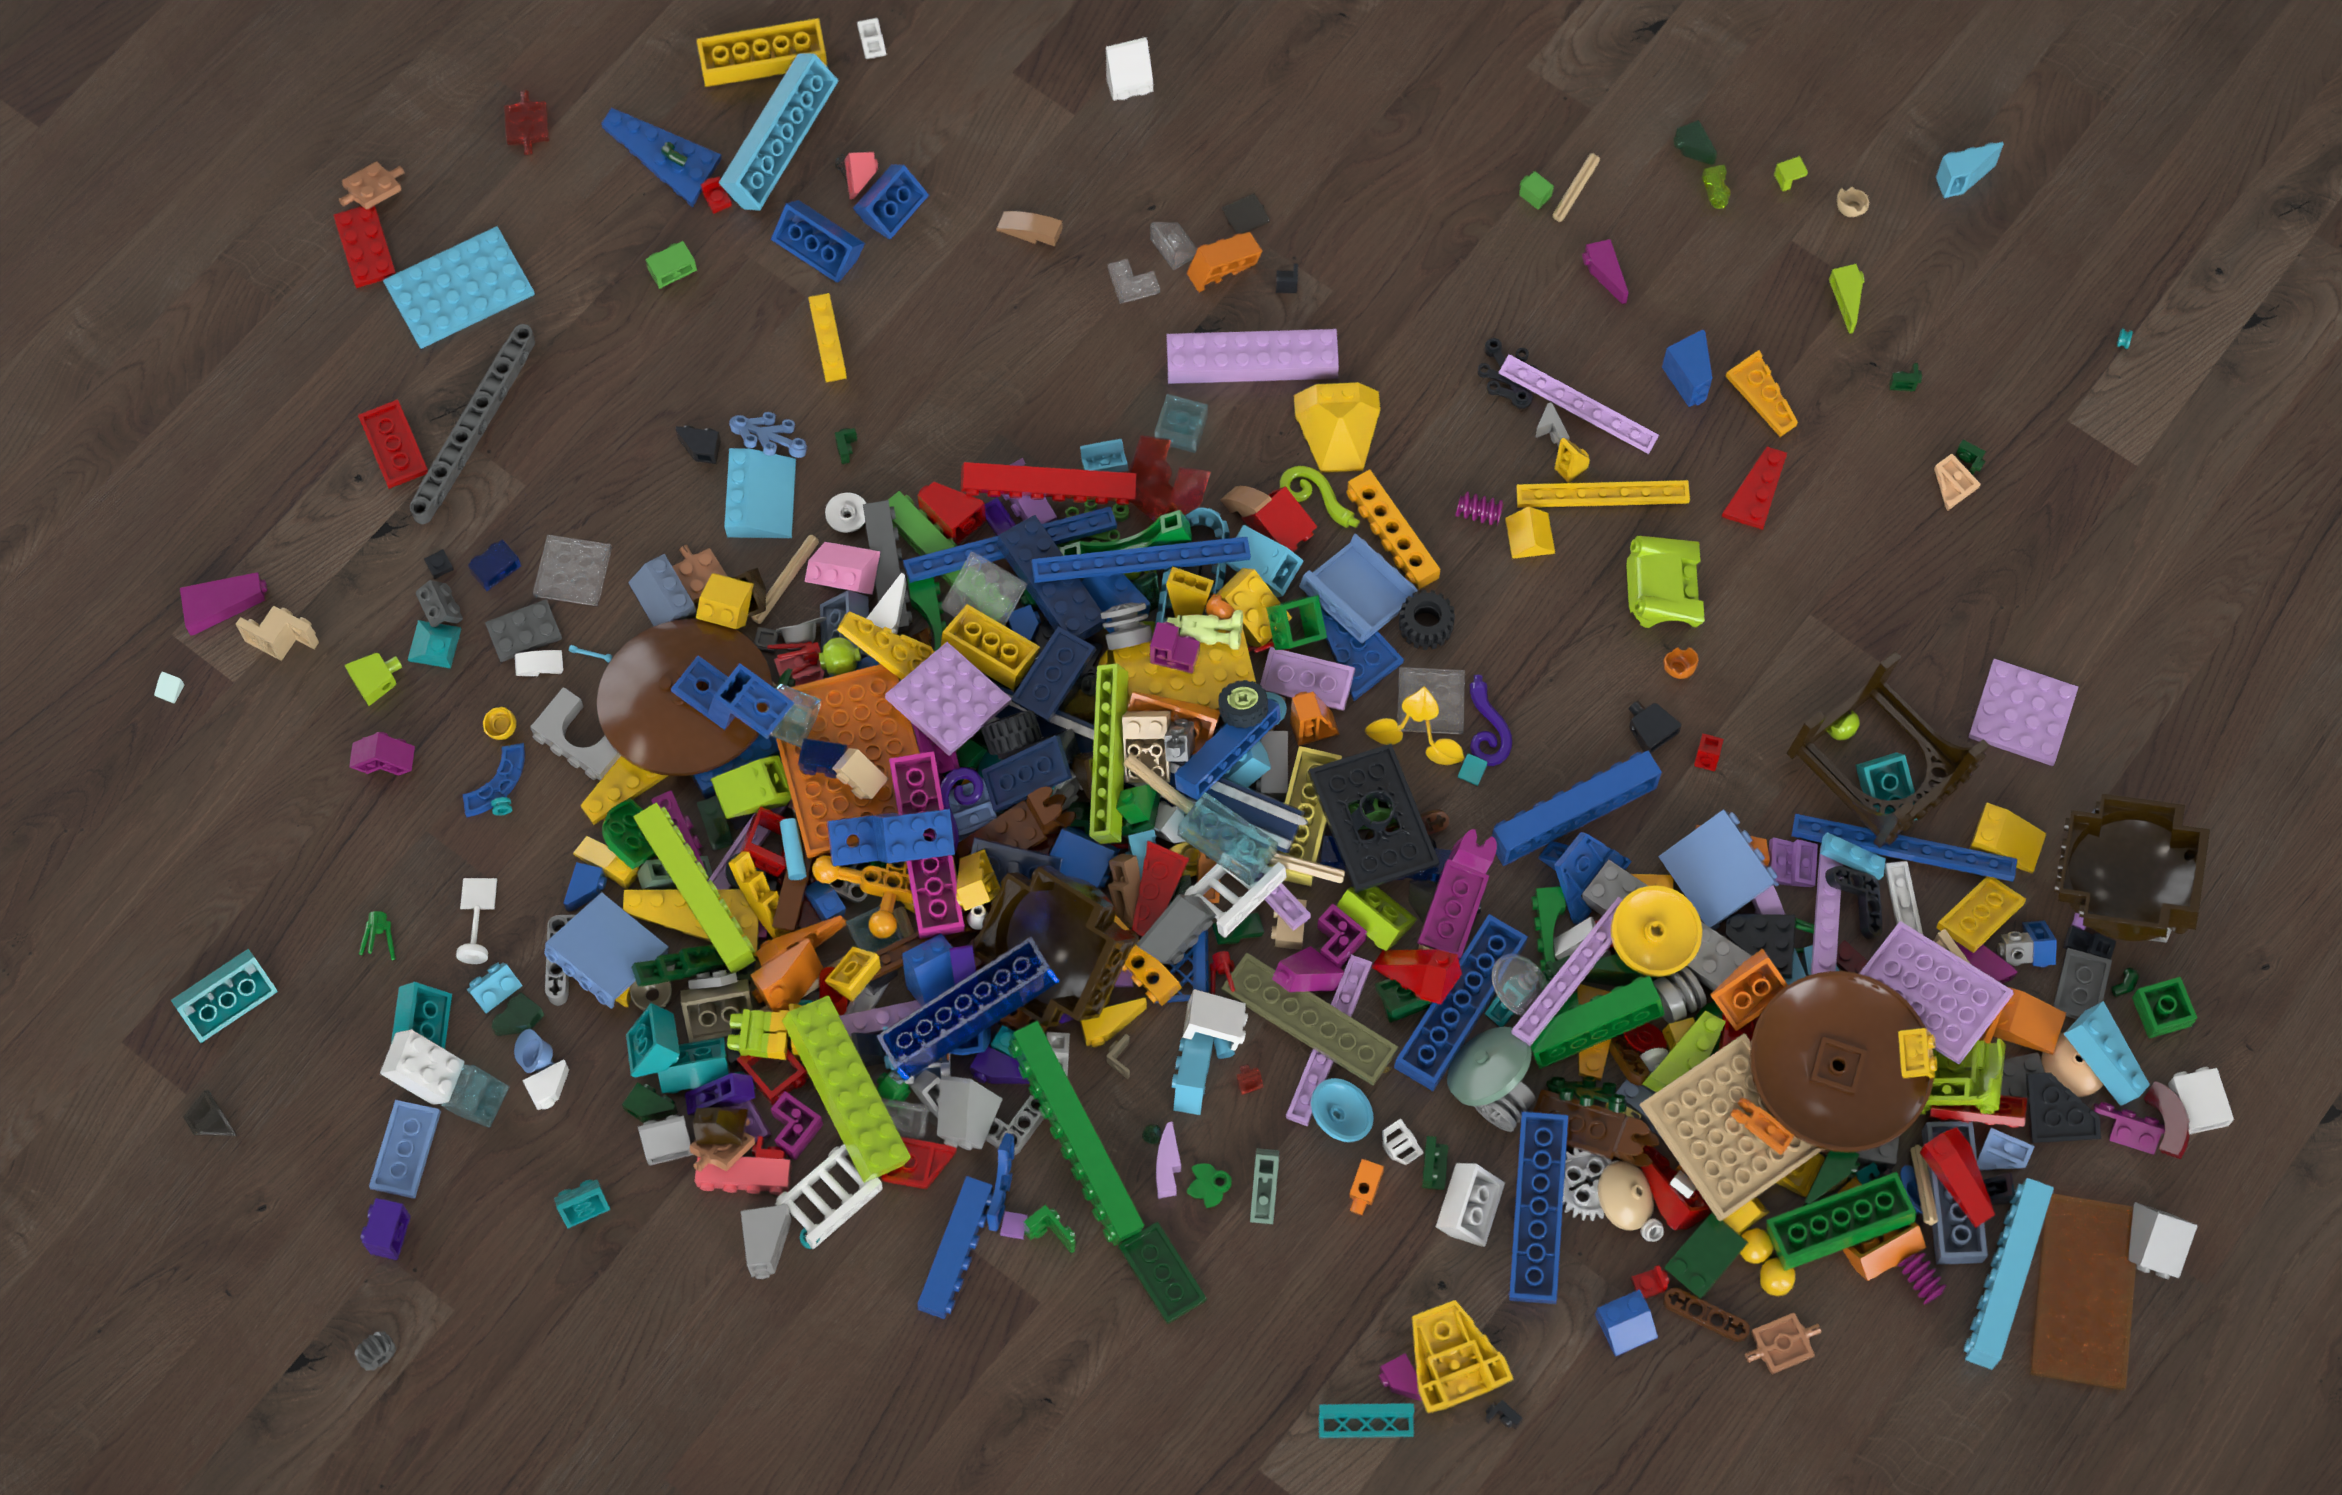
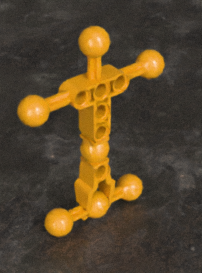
M964 779L961 785L969 783L970 781ZM823 855L817 858L812 866L814 877L823 884H830L836 879L860 884L863 892L882 897L879 911L870 917L868 924L873 936L879 939H886L892 936L897 929V921L892 914L895 901L914 904L912 891L910 890L909 874H906V861L887 863L886 869L867 866L863 871L843 866H832L831 856ZM893 864H900L902 867H895ZM866 878H872L875 881L869 882L866 880ZM889 883H894V884H896L897 886H896V887H891V886H889L888 884H889Z

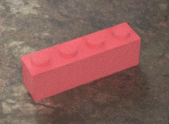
M741 1157L727 1171L713 1164L706 1165L700 1172L699 1169L698 1171L696 1170L695 1183L697 1187L704 1191H713L714 1188H720L725 1192L746 1190L747 1193L759 1194L760 1191H769L772 1195H780L785 1191L789 1192L792 1165L788 1159Z

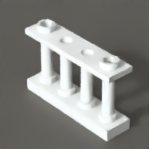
M1247 836L1241 841L1235 842L1231 850L1198 883L1190 886L1185 892V895L1199 896L1216 914L1218 933L1224 938L1287 878L1285 866L1280 862L1273 867H1269L1249 851L1251 848ZM1241 857L1264 874L1258 882H1253L1234 867V864ZM1228 872L1249 890L1243 897H1238L1218 880ZM1212 887L1230 901L1233 907L1227 912H1222L1203 895Z
M844 1144L840 1148L838 1146L835 1147L823 1163L788 1193L785 1191L776 1199L775 1206L787 1204L790 1213L808 1231L806 1240L812 1249L816 1248L882 1190V1182L878 1178L863 1183L857 1169L845 1157L848 1155V1151ZM837 1163L860 1185V1190L854 1195L848 1194L829 1174L828 1171ZM820 1178L842 1200V1205L837 1210L831 1209L811 1188ZM804 1193L825 1215V1220L819 1225H814L793 1201Z

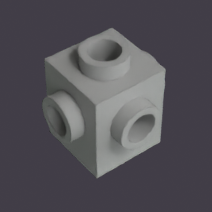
M2013 931L2008 934H2001V943L1997 944L1998 956L2002 957L2011 966H2018L2021 963H2032L2033 941L2028 932L2020 933Z

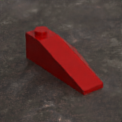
M1439 949L1383 950L1372 964L1373 969L1390 980L1398 981L1404 989L1407 990L1409 988L1415 992L1418 998L1437 1004H1442L1462 975L1458 954Z
M1957 1127L1926 1143L1919 1153L1975 1228L1992 1218L1995 1212L1971 1145Z
M1645 1146L1642 1148L1644 1150L1643 1153L1647 1154L1653 1161L1650 1166L1641 1167L1649 1183L1659 1211L1666 1219L1669 1227L1674 1230L1689 1229L1713 1212L1697 1188L1687 1198L1670 1185L1678 1172L1669 1167L1670 1162L1654 1147Z

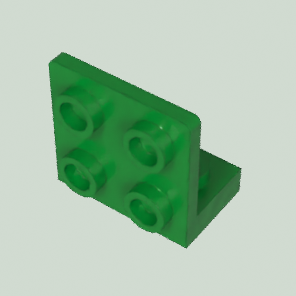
M1044 1205L1024 1221L1025 1235L1030 1241L1034 1237L1038 1239L1043 1236L1049 1226L1071 1254L1075 1252L1076 1241L1074 1237L1076 1236L1068 1226L1064 1227L1060 1223L1061 1217L1055 1209H1049Z

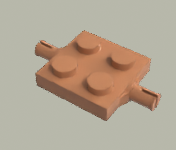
M375 162L342 180L343 187L349 194L339 198V201L343 206L355 201L360 203L365 209H368L401 191L400 184L395 178L404 174V171L400 166L392 171H387L378 162Z
M684 545V548L682 546L679 550L685 559L672 567L693 603L699 601L712 573L723 576L727 575L710 548L693 555L688 546Z
M747 1118V1122H746V1127L750 1124V1121H749L748 1118ZM744 1132L742 1144H696L695 1140L689 1146L690 1153L701 1158L694 1164L697 1171L699 1169L700 1172L706 1165L713 1164L727 1171L755 1144V1137Z
M1794 1312L1753 1329L1751 1333L1756 1341L1757 1349L1745 1353V1357L1748 1358L1747 1361L1749 1363L1762 1358L1772 1375L1813 1358L1815 1354L1810 1346L1809 1337L1821 1333V1329L1818 1324L1805 1329L1799 1323Z

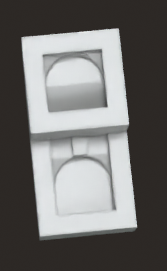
M878 18L858 22L866 59L886 55Z
M562 650L530 651L515 654L516 676L538 677L539 673L561 674L563 672Z
M1047 1032V1039L1067 1076L1070 1033Z
M1679 1170L1670 1183L1687 1198L1696 1189L1691 1179L1681 1170Z

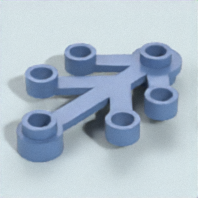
M765 412L763 417L747 419L745 416L738 415L730 419L729 426L731 431L741 435L744 445L748 448L756 447L758 437L763 447V453L772 456L776 453L777 445L769 440L789 447V454L793 457L801 458L806 454L807 445L803 439L795 438L790 440L776 434L792 433L795 427V423L792 420L787 419L782 422V425L771 426L774 425L776 417L772 412ZM764 424L768 426V427H758V425H764Z

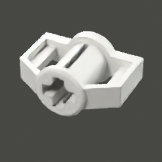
M1401 1119L1382 1131L1383 1147L1392 1160L1407 1165L1424 1153L1414 1135ZM1400 1128L1402 1133L1387 1143V1136ZM1403 1140L1406 1141V1142H1404L1403 1144H1401L1400 1146H1398L1397 1148L1393 1149L1394 1146H1396L1397 1144H1399V1143L1402 1142ZM1409 1147L1414 1149V1152L1403 1159L1396 1157Z

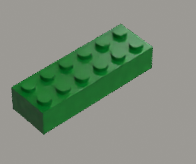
M1651 977L1636 978L1627 986H1618L1604 996L1597 995L1590 1002L1583 1005H1574L1569 1011L1562 1014L1556 1013L1530 1046L1539 1070L1664 1016L1662 1002Z
M1897 1172L1770 1218L1767 1220L1766 1231L1786 1271L1915 1223L1916 1211Z

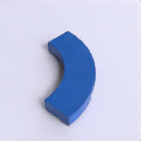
M524 743L502 746L501 762L494 778L481 788L463 794L466 817L475 816L493 808L491 806L492 800L507 797L513 790L524 767Z
M1005 1133L998 1148L996 1186L987 1213L988 1228L992 1231H997L1006 1208V1205H1004L1006 1191L1010 1192L1013 1173H1010L1012 1160H1014V1136L1009 1133Z

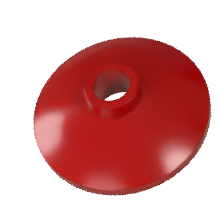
M1650 1023L1624 1032L1627 1042L1643 1053L1655 1048L1665 1049L1667 1046L1663 1033Z

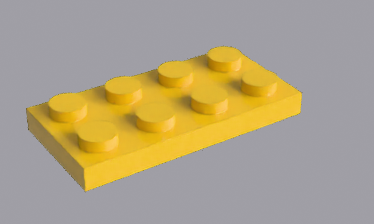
M1987 876L1938 922L1936 928L1940 931L1946 929L1953 940L1974 953L2024 905L2026 898L1996 878Z

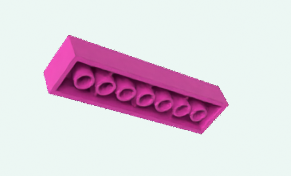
M934 751L889 759L898 814L904 815L944 810ZM932 828L924 831V839L926 841L934 839L935 832ZM952 855L906 861L919 938L935 937L941 933L942 935L964 932L962 910L956 899L958 892L956 890L957 881Z

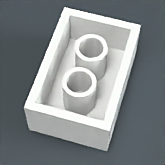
M407 1030L395 1034L380 1074L432 1105H437L450 1101L465 1061L415 1031Z

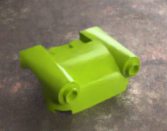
M1637 536L1633 539L1630 545L1631 554L1627 558L1626 565L1630 613L1633 612L1640 621V625L1645 628H1650L1657 623L1665 621H1682L1690 624L1692 627H1698L1705 621L1703 601H1699L1696 565L1701 562L1699 542Z
M1997 1039V1043H1986L1985 1041L1978 1040L1960 1064L1933 1049L1938 1068L1937 1071H1934L1935 1078L1932 1090L1921 1114H1926V1111L1931 1110V1105H1976V1108L1980 1109V1112L1984 1114H1993L1995 1110H1998L2006 1044L2001 1039Z

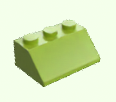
M1352 886L1346 890L1337 904L1340 910L1367 931V936L1374 941L1377 947L1385 951L1395 946L1417 921L1416 917L1377 886L1356 893Z

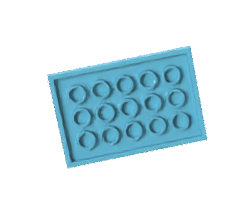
M497 226L383 280L420 349L535 295L534 290Z

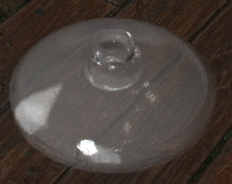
M1511 953L1502 956L1495 962L1492 969V982L1498 997L1508 1009L1520 1016L1527 1012L1548 985L1542 970L1533 961L1519 954Z

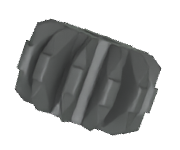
M376 1332L374 1335H369L368 1338L363 1339V1342L357 1346L354 1354L361 1367H364L366 1371H373L377 1367H382L383 1364L388 1363V1360L394 1356L397 1348L389 1335L385 1332Z

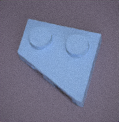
M1990 1128L1977 1159L1979 1170L2026 1168L2034 1146Z

